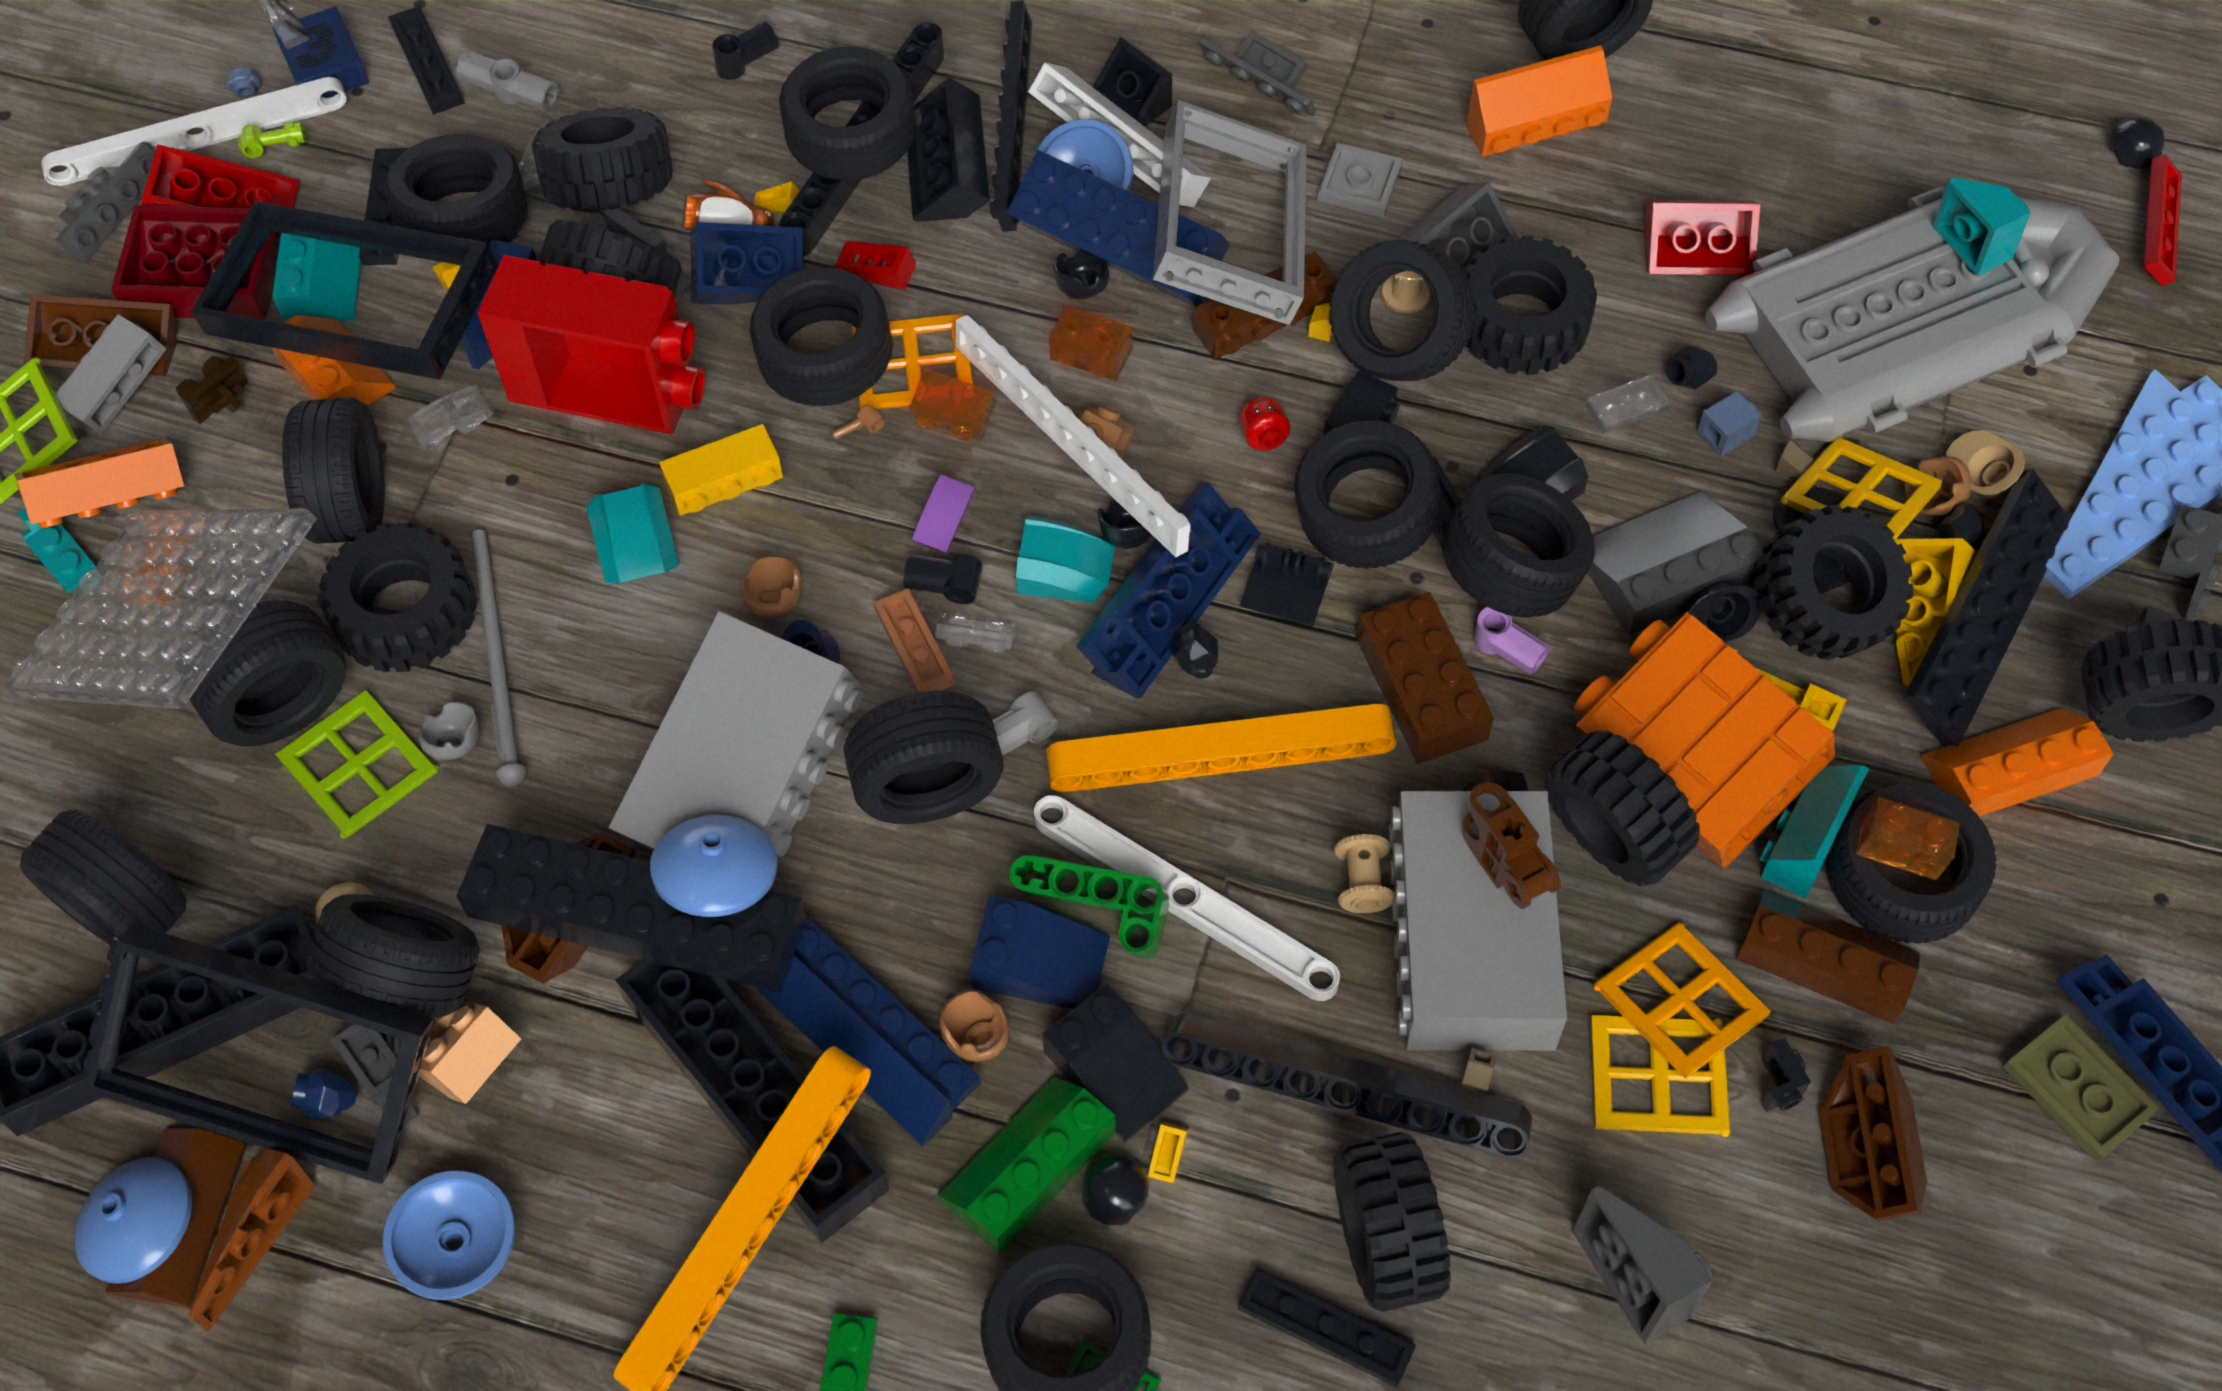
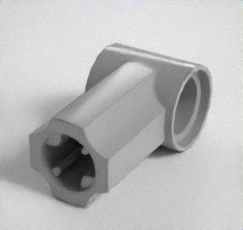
M1036 691L1023 694L1012 703L1008 712L992 720L1002 756L1029 740L1031 743H1039L1046 740L1059 727L1058 719Z

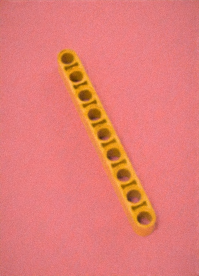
M1369 704L1060 741L1047 747L1046 758L1051 788L1058 792H1073L1380 755L1393 750L1397 742L1390 708L1384 704Z
M836 1046L828 1048L821 1055L620 1359L614 1371V1379L630 1391H667L862 1094L871 1076L870 1068Z

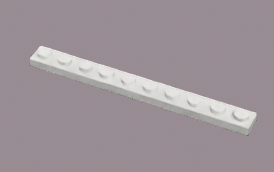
M968 315L956 319V348L1175 557L1187 552L1190 523L1187 518L1168 504L1160 492L1151 488L1135 469H1131L1118 456L1113 448H1109L1096 436L1093 429L1085 426L1068 406H1064L1052 395L1047 386L1042 385L1030 374L1027 367L1019 364L1003 345H999L987 333L983 326L978 325Z

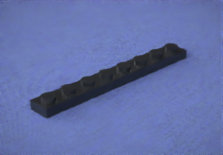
M1024 0L1011 2L1010 16L1005 18L1008 40L1003 42L1006 64L1005 67L1001 68V79L1004 88L1003 92L999 93L1001 118H998L996 122L999 136V144H996L994 147L997 171L992 172L995 196L990 199L992 218L998 219L1003 232L1017 231V222L1007 214V211L1020 187L1033 25Z

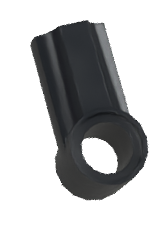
M765 21L738 36L723 34L715 38L713 41V53L718 76L726 80L740 78L746 71L745 65L779 48V41L773 28Z
M963 554L955 555L951 560L910 555L905 565L904 588L940 593L953 603L971 604L976 599L983 564L977 558Z

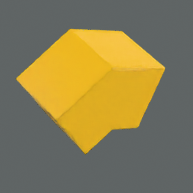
M1329 303L1315 306L1309 323L1308 337L1330 342L1334 334L1331 331L1332 325H1330L1329 321L1331 319V316H1329V310H1331Z

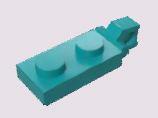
M25 507L17 512L28 530L21 533L25 538L24 541L67 594L100 573L96 565L61 524L40 528L39 523L30 524Z

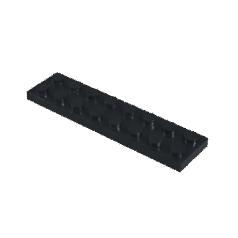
M2034 469L2023 470L2019 479L2013 484L1904 695L1906 701L1944 747L1949 745L1958 746L1961 743L2047 571L2045 565L2054 556L2055 547L2064 531L2067 530L2071 520Z

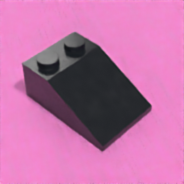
M1107 983L1042 1034L1044 1053L1072 1084L1085 1088L1115 1114L1116 1133L1124 1142L1129 1140L1188 1091V1086L1172 1064L1164 1058L1161 1049L1135 1013Z

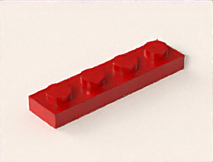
M2165 154L2152 159L2151 175L2148 176L2150 188L2149 201L2146 202L2148 221L2147 227L2144 229L2146 249L2145 254L2142 256V264L2146 273L2152 274L2161 286L2175 282L2182 184V174Z

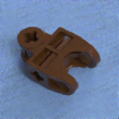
M1482 783L1474 787L1470 793L1468 801L1470 812L1464 819L1462 835L1496 888L1504 886L1511 900L1521 909L1530 906L1532 899L1547 891L1554 893L1560 890L1561 881L1555 866L1537 846L1540 835L1517 803L1498 784ZM1481 794H1492L1499 800L1500 806L1493 811L1482 809L1476 798ZM1475 821L1478 827L1479 836L1470 829V824Z

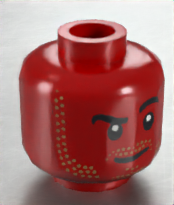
M1257 397L1251 399L1243 406L1238 416V424L1247 444L1254 450H1273L1283 444L1290 434L1291 426L1282 405L1274 398Z

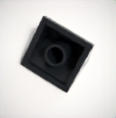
M1120 37L1092 87L1146 127L1172 107V73L1127 39Z

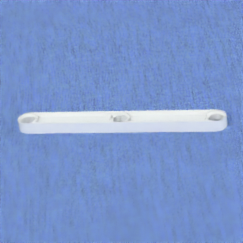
M325 77L54 151L42 158L41 165L44 178L48 183L56 186L86 180L89 174L98 167L120 166L140 142H144L154 153L157 144L183 151H191L238 138L243 127L246 125H256L263 131L284 125V122H296L343 107L346 103V94L340 80L333 77ZM333 90L338 92L331 98L321 97L326 91ZM196 127L204 129V131L196 135L187 133L189 129ZM57 165H64L68 167L65 171L62 172H53L50 170L52 167Z
M1048 795L1036 803L1034 807V821L1037 829L1042 834L1098 868L1155 879L1169 895V912L1316 1001H1326L1336 994L1339 988L1340 973L1331 961L1065 799L1056 795ZM1048 808H1056L1063 813V817L1056 823H1047L1041 818V814ZM1181 888H1187L1194 892L1196 897L1192 903L1181 905L1173 899L1174 892ZM1147 889L1141 893L1151 901L1156 902L1158 894L1156 889ZM1323 971L1331 976L1333 982L1328 988L1318 989L1311 984L1310 976L1315 972Z

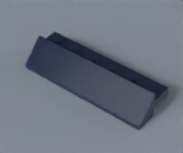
M1209 482L1199 483L1178 510V513H1182L1190 523L1188 551L1175 557L1156 540L1076 645L1094 666L1091 674L1134 698H1141L1171 658L1173 644L1175 643L1173 640L1174 632L1185 624L1198 621L1261 535L1240 507L1230 509Z
M807 918L782 992L779 993L753 986L823 1053L828 1048L836 1046L870 1068L871 1076L863 1091L921 1147L952 1119L951 1112L981 1084V1078L809 918Z
M2107 954L2092 963L2087 961L2061 976L2057 980L2058 984L2222 1172V1066L2144 978L2133 984Z

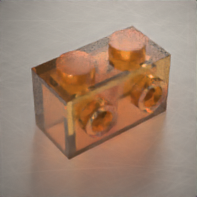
M1066 306L1049 337L1050 360L1056 361L1062 366H1072L1090 372L1099 378L1105 377L1117 381L1133 349V327Z
M924 369L909 410L913 418L917 419L916 424L923 428L935 431L938 426L950 430V435L959 440L970 442L974 438L982 441L996 403V398L991 390Z
M1879 797L1863 819L1856 854L1937 880L1954 859L1960 823Z

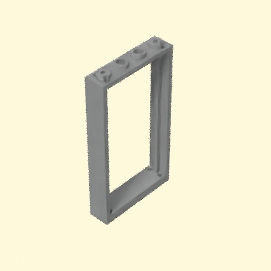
M1178 100L1165 127L1153 280L1290 325L1304 299L1307 145ZM1184 138L1285 173L1282 282L1176 246Z

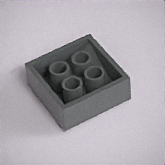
M1601 1186L1591 1190L1572 1233L1638 1336L1646 1344L1690 1318L1713 1282L1710 1277L1712 1274L1710 1266L1701 1253H1694L1687 1241L1641 1213L1634 1204L1629 1205L1622 1194Z

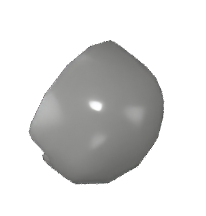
M449 701L444 703L443 710L439 715H426L423 728L418 734L422 750L436 760L444 762L456 760L470 753L476 747L480 738L474 708L464 702Z

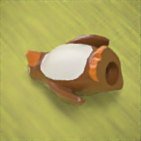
M703 179L702 183L714 188L717 192L686 193L683 208V228L689 231L693 230L695 222L773 226L774 220L771 211L765 207L750 203L728 184Z

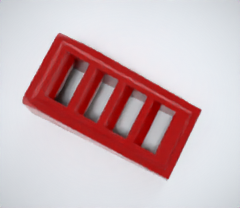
M846 241L834 268L846 270L869 282L891 288L906 289L916 262L907 246ZM856 255H860L857 264L853 263Z

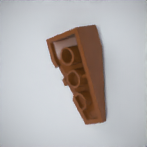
M263 1148L257 1157L250 1159L241 1172V1178L235 1186L188 1314L196 1324L207 1332L210 1331L316 1186L295 1159L287 1153Z

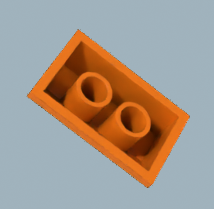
M295 315L283 322L285 324L351 336L337 318ZM272 348L277 360L311 400L353 397L368 406L395 389L392 381L380 368Z

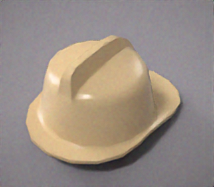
M1976 430L1961 435L1952 442L1946 452V456L1956 457L1967 465L1972 478L1971 490L1993 500L2004 499L2008 496L2013 484L2023 473L2025 466L2024 453L2020 449L1986 430Z

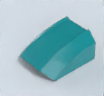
M642 483L640 486L604 495L597 494L586 505L605 583L631 581L663 573L679 566L660 488Z
M1028 515L1025 519L1017 560V594L1093 603L1109 584L1115 546L1110 544L1103 536L1085 528L1055 519Z

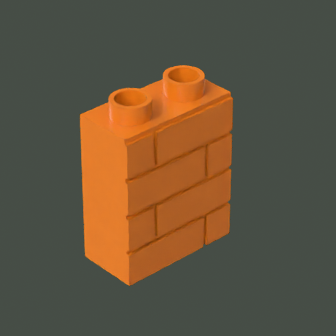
M1687 612L1672 628L1662 620H1657L1638 636L1629 651V655L1637 663L1617 684L1604 675L1586 688L1574 706V711L1582 717L1576 724L1580 740L1591 732L1609 731L1614 736L1620 735L1626 738L1628 743L1637 745L1643 750L1645 755L1653 758L1666 775L1669 774L1676 782V787L1685 794L1689 800L1688 805L1696 813V822L1700 826V835L1696 848L1724 871L1835 758V734L1803 707H1800L1797 702L1766 676H1763L1759 670L1729 645H1726L1722 639L1692 614L1690 615Z

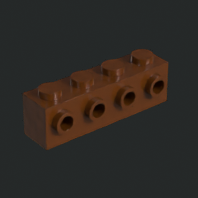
M1316 251L1305 256L1304 299L1289 326L1295 325L1302 318L1313 314L1315 306L1331 302L1332 298L1330 297L1331 293H1334L1333 287L1337 283V278ZM1283 266L1264 276L1282 282ZM1210 300L1193 308V331L1214 360L1226 354H1234L1241 347L1256 340H1263L1272 332L1287 326V324L1215 300Z

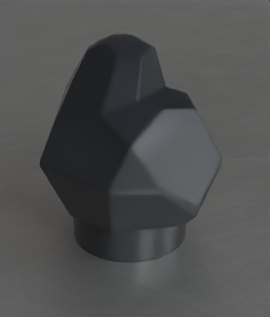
M1699 346L1683 347L1675 354V357L1668 361L1666 373L1668 379L1674 385L1697 389L1717 374V360L1712 352Z
M1970 502L1956 505L1952 514L1947 516L1938 526L1939 539L1963 538L1973 549H1978L1986 537L1983 518L1976 507Z
M1188 623L1181 626L1173 634L1175 643L1173 644L1172 655L1174 660L1182 670L1198 679L1208 678L1213 673V668L1217 664L1218 640L1208 631L1202 629L1199 623Z

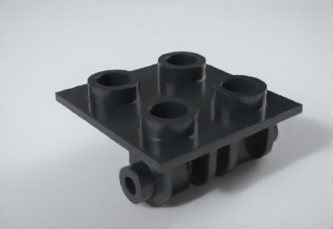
M1269 542L1266 545L1258 544L1255 554L1256 562L1240 607L1313 627L1334 563L1326 562L1324 557L1318 559L1307 555L1304 556L1302 551H1299V554L1293 553L1291 548L1286 551L1271 546Z

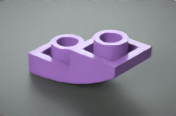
M940 474L920 517L912 541L948 555L975 487Z

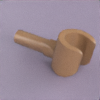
M866 405L860 409L856 419L833 430L832 434L837 439L863 426L870 433H876L883 428L885 422L881 418L882 415L873 406Z

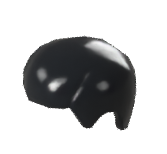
M2129 117L2113 126L2109 138L2110 151H2117L2121 165L2136 169L2151 167L2152 159L2162 155L2165 134L2162 127L2148 117Z
M1082 250L1078 251L1077 255L1073 258H1067L1064 253H1061L1053 263L1059 289L1072 299H1088L1098 295L1106 288L1110 280L1107 262L1093 255L1085 254Z
M1111 500L1105 512L1103 509L1098 510L1102 535L1110 544L1126 550L1133 549L1144 544L1152 536L1116 500Z
M1107 1156L1097 1162L1090 1169L1083 1185V1205L1092 1218L1104 1225H1124L1129 1223L1131 1218L1144 1207L1149 1196V1179L1141 1165L1126 1156Z

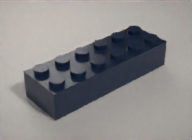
M1037 150L1007 211V214L1018 224L1075 251L1082 250L1085 254L1106 261L1109 267L1195 307L1199 306L1204 298L1203 296L1153 280L1159 205ZM1178 215L1176 246L1222 261L1230 246L1223 235Z

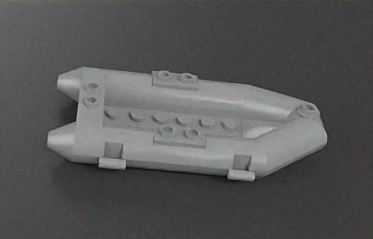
M1940 186L1908 200L1910 211L1795 257L1785 248L1753 261L1755 273L1732 281L1707 310L1706 320L1713 331L1745 334L1791 399L1793 405L1780 420L1782 432L1787 438L1831 442L1865 427H1868L1869 431L1875 434L1904 422L1908 418L1906 410L1932 401L2025 361L2028 362L2030 367L2034 368L2066 355V344H2069L2078 332L2117 269L2120 257L2079 207L2018 197L2025 202L2027 208L2031 211L2022 236L2034 258H2039L2048 265L2049 276L2047 281L2041 286L2034 287L2020 270L2021 265L2015 255L2013 259L1977 277L1933 228L1945 189Z

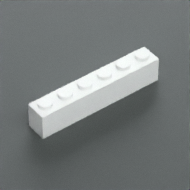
M1044 63L1028 92L1066 122L1089 119L1102 122L1113 128L1121 135L1130 149L1133 159V173L1160 193L1164 141L1067 67ZM1184 156L1182 160L1179 205L1194 207L1211 177Z

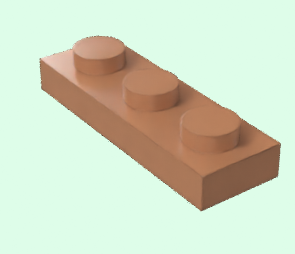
M909 588L873 602L874 609L916 693L941 691L954 686V676Z

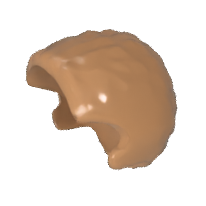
M1942 456L1919 462L1916 470L1942 480L1941 488L1923 507L1920 513L1930 516L1952 514L1956 505L1968 501L1972 478L1967 465L1962 460L1956 457ZM1907 482L1904 484L1906 500L1918 488Z
M778 556L761 557L755 560L750 567L747 577L742 578L741 586L744 604L750 613L763 619H777L792 613L798 606L802 595L803 581L799 566L791 559Z
M965 990L956 994L948 1000L940 1013L941 1036L946 1046L961 1060L985 1062L998 1056L1005 1049L1009 1038L1008 1020L1000 1004L989 999L981 992Z

